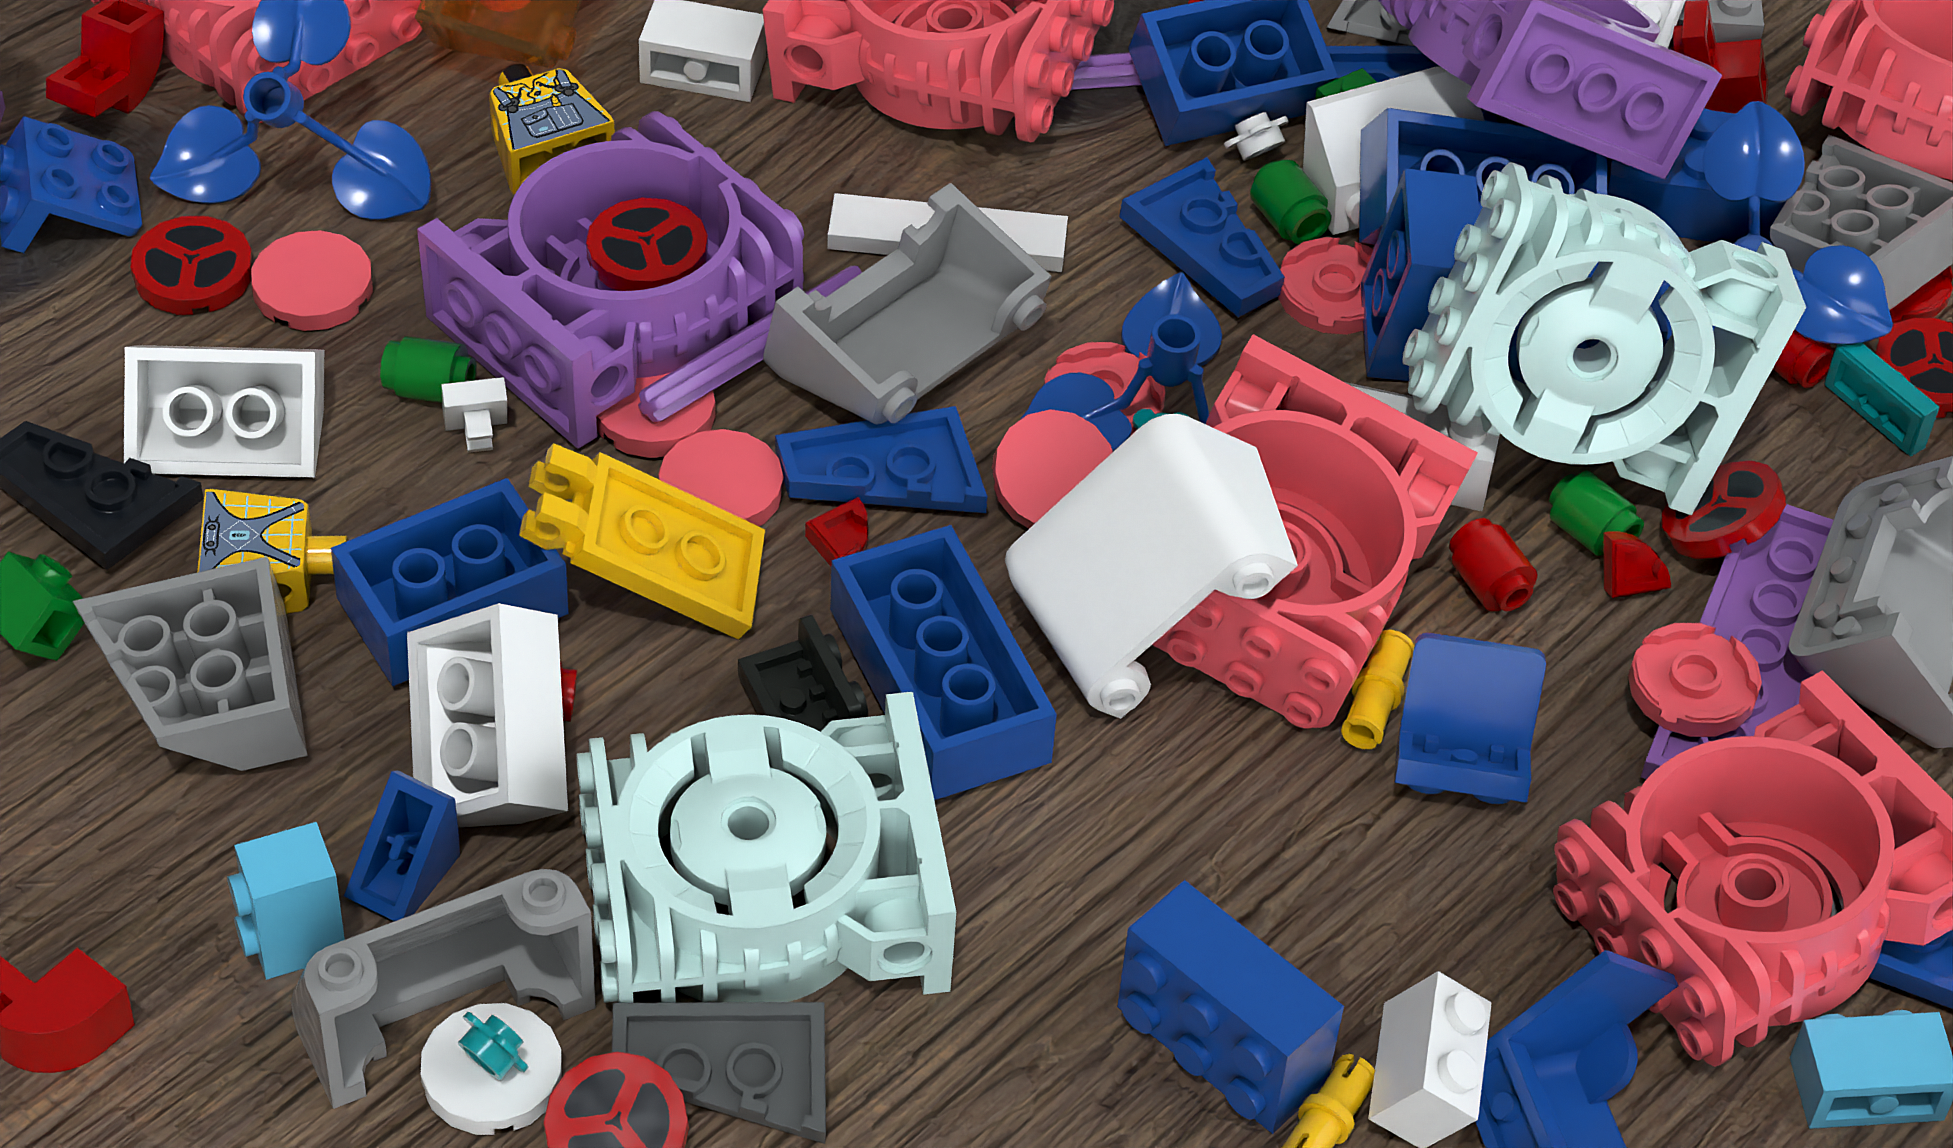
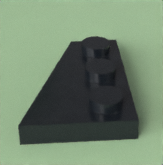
M24 421L0 438V488L106 570L204 499L201 482L184 476H180L177 481L161 477L152 473L150 464L130 457L125 463L94 453L93 446L90 443L28 421Z

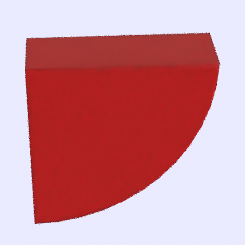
M859 497L813 518L805 524V537L830 566H832V560L858 553L867 548V512Z
M1604 532V590L1612 598L1671 588L1667 566L1646 542L1625 532Z

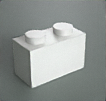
M654 0L639 38L640 83L751 102L766 60L767 43L763 14L685 0Z
M1439 971L1386 1001L1383 1008L1368 1119L1418 1148H1427L1477 1121L1491 1002Z

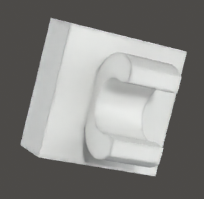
M504 377L441 384L445 431L465 429L468 453L493 450L491 425L507 424V395Z

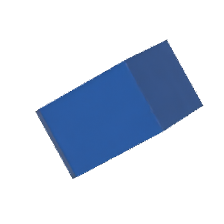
M398 770L391 771L344 897L393 921L415 914L460 857L455 798Z

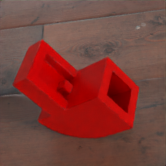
M103 0L84 12L81 19V55L46 78V98L67 106L78 114L89 115L94 118L110 107L127 114L132 112L149 91L160 65L164 39V11L138 0Z
M1708 0L1686 1L1683 25L1674 26V47H1671V50L1708 64L1722 74L1705 109L1736 114L1749 102L1761 101L1767 104L1769 80L1762 39L1716 43Z
M79 948L72 951L35 983L0 956L1 1058L17 1068L37 1073H55L71 1070L97 1058L135 1026L127 986Z

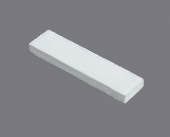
M835 193L828 230L827 249L889 255L898 248L902 231L912 224L916 229L920 228L930 220L935 211L927 205L928 202ZM978 207L1046 271L1062 272L1068 216Z

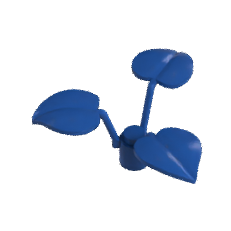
M261 0L255 12L252 25L253 42L257 52L262 58L271 63L289 61V64L283 68L275 67L273 72L259 73L247 83L243 94L244 104L248 110L244 115L248 121L247 132L244 134L242 121L228 109L212 105L193 109L184 115L170 132L162 155L150 175V180L155 185L184 200L208 204L225 203L235 200L249 191L260 176V159L254 150L248 146L258 137L259 122L262 121L275 128L289 127L298 122L346 153L333 169L332 185L336 198L342 206L361 218L385 220L423 210L429 203L432 186L430 168L424 152L415 138L400 126L380 120L366 122L357 132L354 144H351L303 113L304 99L302 93L294 84L288 81V78L299 71L301 60L310 65H323L337 57L345 47L350 35L351 18L344 0Z
M1761 101L1749 102L1723 123L1708 140L1703 155V172L1706 182L1719 197L1731 202L1743 201L1749 198L1748 235L1738 239L1734 244L1757 252L1761 242L1772 245L1769 240L1760 236V199L1769 202H1784L1792 198L1801 185L1805 168L1804 152L1791 124L1776 109ZM1844 245L1828 246L1817 250L1808 258L1804 273L1791 268L1806 305V309L1794 329L1796 332L1811 340L1828 344L1864 343L1883 337L1891 332L1893 322L1887 303L1883 278L1875 263L1862 251ZM1665 280L1660 287L1662 295L1670 286ZM1666 316L1668 326V336L1666 341H1668L1672 335V330L1670 322Z
M1179 272L1146 293L1134 305L1124 320L1121 340L1126 352L1138 358L1140 352L1147 356V358L1139 361L1136 374L1119 398L1114 400L1112 388L1096 376L1081 372L1067 373L1044 384L1035 394L1028 410L1021 419L1028 414L1050 409L1075 413L1094 424L1110 443L1114 452L1131 436L1132 431L1130 421L1121 410L1130 406L1146 378L1152 376L1157 383L1167 387L1178 386L1186 380L1191 382L1199 422L1206 424L1209 417V409L1202 382L1204 370L1201 366L1213 359L1220 349L1222 331L1219 322L1213 312L1196 294L1185 274Z

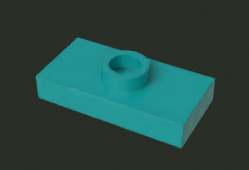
M1863 343L1836 344L1824 382L1825 386L1910 457L1926 448L1940 407Z

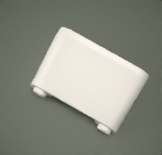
M1180 414L1162 415L1142 425L1018 538L1007 550L1005 556V563L1013 587L1088 703L1095 709L1120 719L1144 699L1149 693L1151 685L1145 667L1134 660L1214 590H1218L1227 595L1244 599L1259 598L1270 592L1276 584L1298 566L1257 447Z

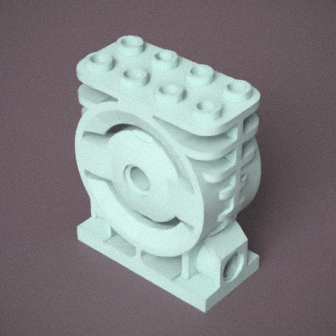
M1512 162L1508 163L1501 172L1492 171L1482 191L1480 202L1483 208L1474 226L1471 224L1465 225L1458 237L1454 251L1456 262L1448 278L1440 277L1437 280L1429 299L1428 311L1430 315L1422 331L1419 329L1412 331L1404 348L1403 364L1409 366L1410 380L1408 393L1413 395L1416 410L1430 414L1434 412L1439 404L1446 405L1450 421L1462 426L1467 425L1474 415L1481 417L1484 432L1495 436L1502 434L1506 439L1526 452L1551 461L1585 465L1613 461L1620 477L1665 492L1669 508L1692 515L1806 309L1785 251L1761 242L1757 252L1727 241L1719 240L1688 252L1676 233L1662 219L1646 208L1629 200L1610 195L1594 194V192L1582 188L1576 194H1565L1557 178L1544 175L1536 183L1528 181L1525 168ZM1598 261H1600L1592 277H1588ZM1665 280L1670 286L1658 301L1670 322L1672 335L1663 347L1660 327L1650 305ZM1522 317L1523 319L1517 334L1516 351L1520 370L1526 384L1512 378L1508 366L1509 345L1515 327ZM1585 340H1601L1591 348H1577Z
M913 692L886 694L885 715L832 720L821 732L799 722L779 717L731 715L698 722L675 733H670V736L656 744L648 752L644 733L630 734V758L606 760L603 737L590 738L589 752L577 753L580 819L582 834H586L587 875L589 889H593V920L596 945H600L602 960L600 961V975L604 1003H633V992L648 990L658 991L659 1003H676L675 990L701 1000L703 1003L790 1002L825 987L839 977L847 968L868 981L920 976L923 995L950 992L956 908ZM669 832L671 855L678 873L669 864L660 846V840ZM827 832L837 843L829 861L821 872L818 873L826 852ZM804 889L806 904L794 909L792 896ZM715 902L728 905L729 915L717 913Z

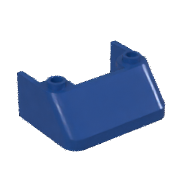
M1604 950L1487 1040L1479 1115L1478 1120L1475 1121L1485 1147L1627 1148L1607 1103L1608 1099L1621 1091L1630 1082L1637 1067V1046L1627 1024L1679 986L1674 974Z

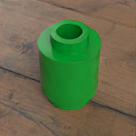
M1281 160L1271 162L1257 172L1250 189V198L1282 238L1292 240L1295 244L1300 245L1305 241L1318 239L1325 233L1332 219V215L1327 209L1328 200L1295 161Z
M405 336L401 341L390 340L387 343L380 367L381 384L384 389L394 390L398 397L442 403L441 384L475 381L477 374L476 360L469 357L465 344Z
M1584 471L1577 476L1573 474L1565 476L1550 495L1549 503L1552 505L1550 511L1551 521L1597 556L1604 555V532H1625L1639 538L1644 528V521L1636 515V506L1590 471Z

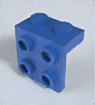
M23 116L6 145L0 144L1 247L24 253L49 213L122 235L135 236L142 226L133 154L127 148L115 142L100 140L67 130L57 124H48Z
M1434 633L1420 634L1414 642L1398 734L1395 783L1407 784L1411 789L1425 794H1438L1447 790L1473 794L1475 798L1491 804H1504L1510 800L1527 803L1531 783L1530 750L1546 670V658L1543 652L1535 648Z

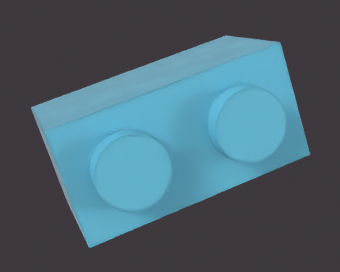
M317 822L234 845L239 873L227 876V880L238 915L234 917L235 926L245 957L258 955L266 980L304 969L315 953L329 945L345 940L336 873Z
M1895 1010L1883 1015L1861 1017L1827 1014L1803 1021L1790 1055V1062L1809 1129L1945 1120L1953 1102V1055L1940 1012L1912 1013L1907 1010Z

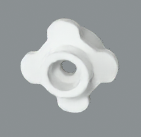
M1263 112L1235 125L1239 136L1224 143L1225 148L1229 149L1237 145L1242 159L1245 161L1280 146L1285 142V139L1279 127L1289 122L1287 116L1270 121L1267 113Z

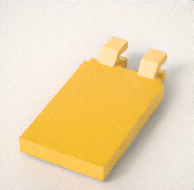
M553 443L547 450L545 463L537 461L532 467L528 487L542 495L538 498L536 512L528 509L523 515L519 536L545 550L563 548L562 554L571 558V564L738 640L752 627L765 529L601 452L591 460L587 456Z

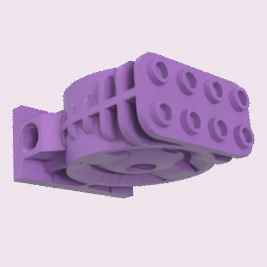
M1379 0L1382 8L1393 15L1395 20L1402 26L1410 30L1408 34L1410 41L1424 55L1449 73L1472 86L1467 98L1475 106L1662 179H1665L1722 77V74L1712 66L1654 43L1660 33L1659 26L1649 16L1626 0Z
M652 111L639 120L638 131L631 127H624L611 136V141L593 143L572 149L541 165L526 178L516 191L509 208L508 220L478 218L453 232L436 218L417 229L426 317L453 341L465 344L468 354L475 358L496 378L504 377L505 386L577 449L597 438L596 415L634 393L636 378L673 372L745 329L748 325V319L755 323L772 313L775 302L797 286L803 290L802 240L804 238V231L796 215L788 209L781 208L762 193L751 179L744 178L721 160L712 148L704 147L684 131L674 118L667 117L658 111ZM641 197L667 199L686 206L702 220L708 235L706 263L693 273L677 281L644 290L617 291L598 279V272L592 266L590 268L586 252L589 226L602 211L619 202Z

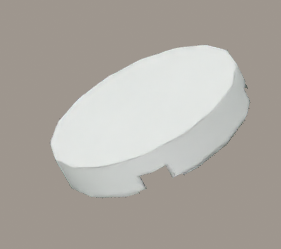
M507 1003L477 1004L453 1013L433 1029L421 1052V1083L425 1089V1096L432 1111L451 1127L475 1135H495V1129H504L513 1125V1131L531 1125L546 1112L550 1094L562 1079L561 1047L551 1027L532 1011ZM467 1011L475 1015L483 1023L491 1015H495L515 1031L524 1041L517 1050L519 1052L518 1055L529 1068L523 1073L512 1066L505 1076L499 1080L478 1065L458 1045V1041L471 1028L463 1019Z

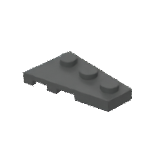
M824 1002L613 1003L612 1052L618 1051L645 1056L668 1071L682 1092L685 1102L825 1144Z

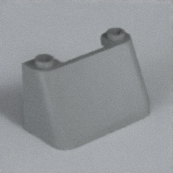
M949 183L929 197L927 205L935 212L925 225L918 229L912 224L902 231L899 246L896 250L825 298L817 290L807 295L797 286L778 299L773 310L763 361L782 379L876 425L882 424L887 420L891 423H896L912 410L917 399L1015 329L1019 328L1021 331H1025L1033 326L1046 309L1047 304L1043 299L1047 293L1052 276L952 183Z
M1953 456L1872 478L1856 486L1843 498L1789 641V649L1792 655L1806 672L1815 675L1823 670L1851 699L1934 748L1953 747V693L1948 694L1953 680Z
M539 869L529 871L329 945L315 953L307 963L293 991L291 1006L295 1028L332 1108L335 1109L367 1096L364 1080L366 1065L371 1059L376 1061L387 1057L386 1044L379 1029L380 1027L505 980L517 1006L531 1002L530 996L543 997L558 1006V1011L563 1020L595 1009L591 911L573 880L557 870Z

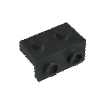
M812 614L799 618L797 641L738 659V677L758 715L779 717L799 722L820 732L832 720L868 717V706L861 686L857 681L848 682L842 671V657L835 638L830 633L822 634Z

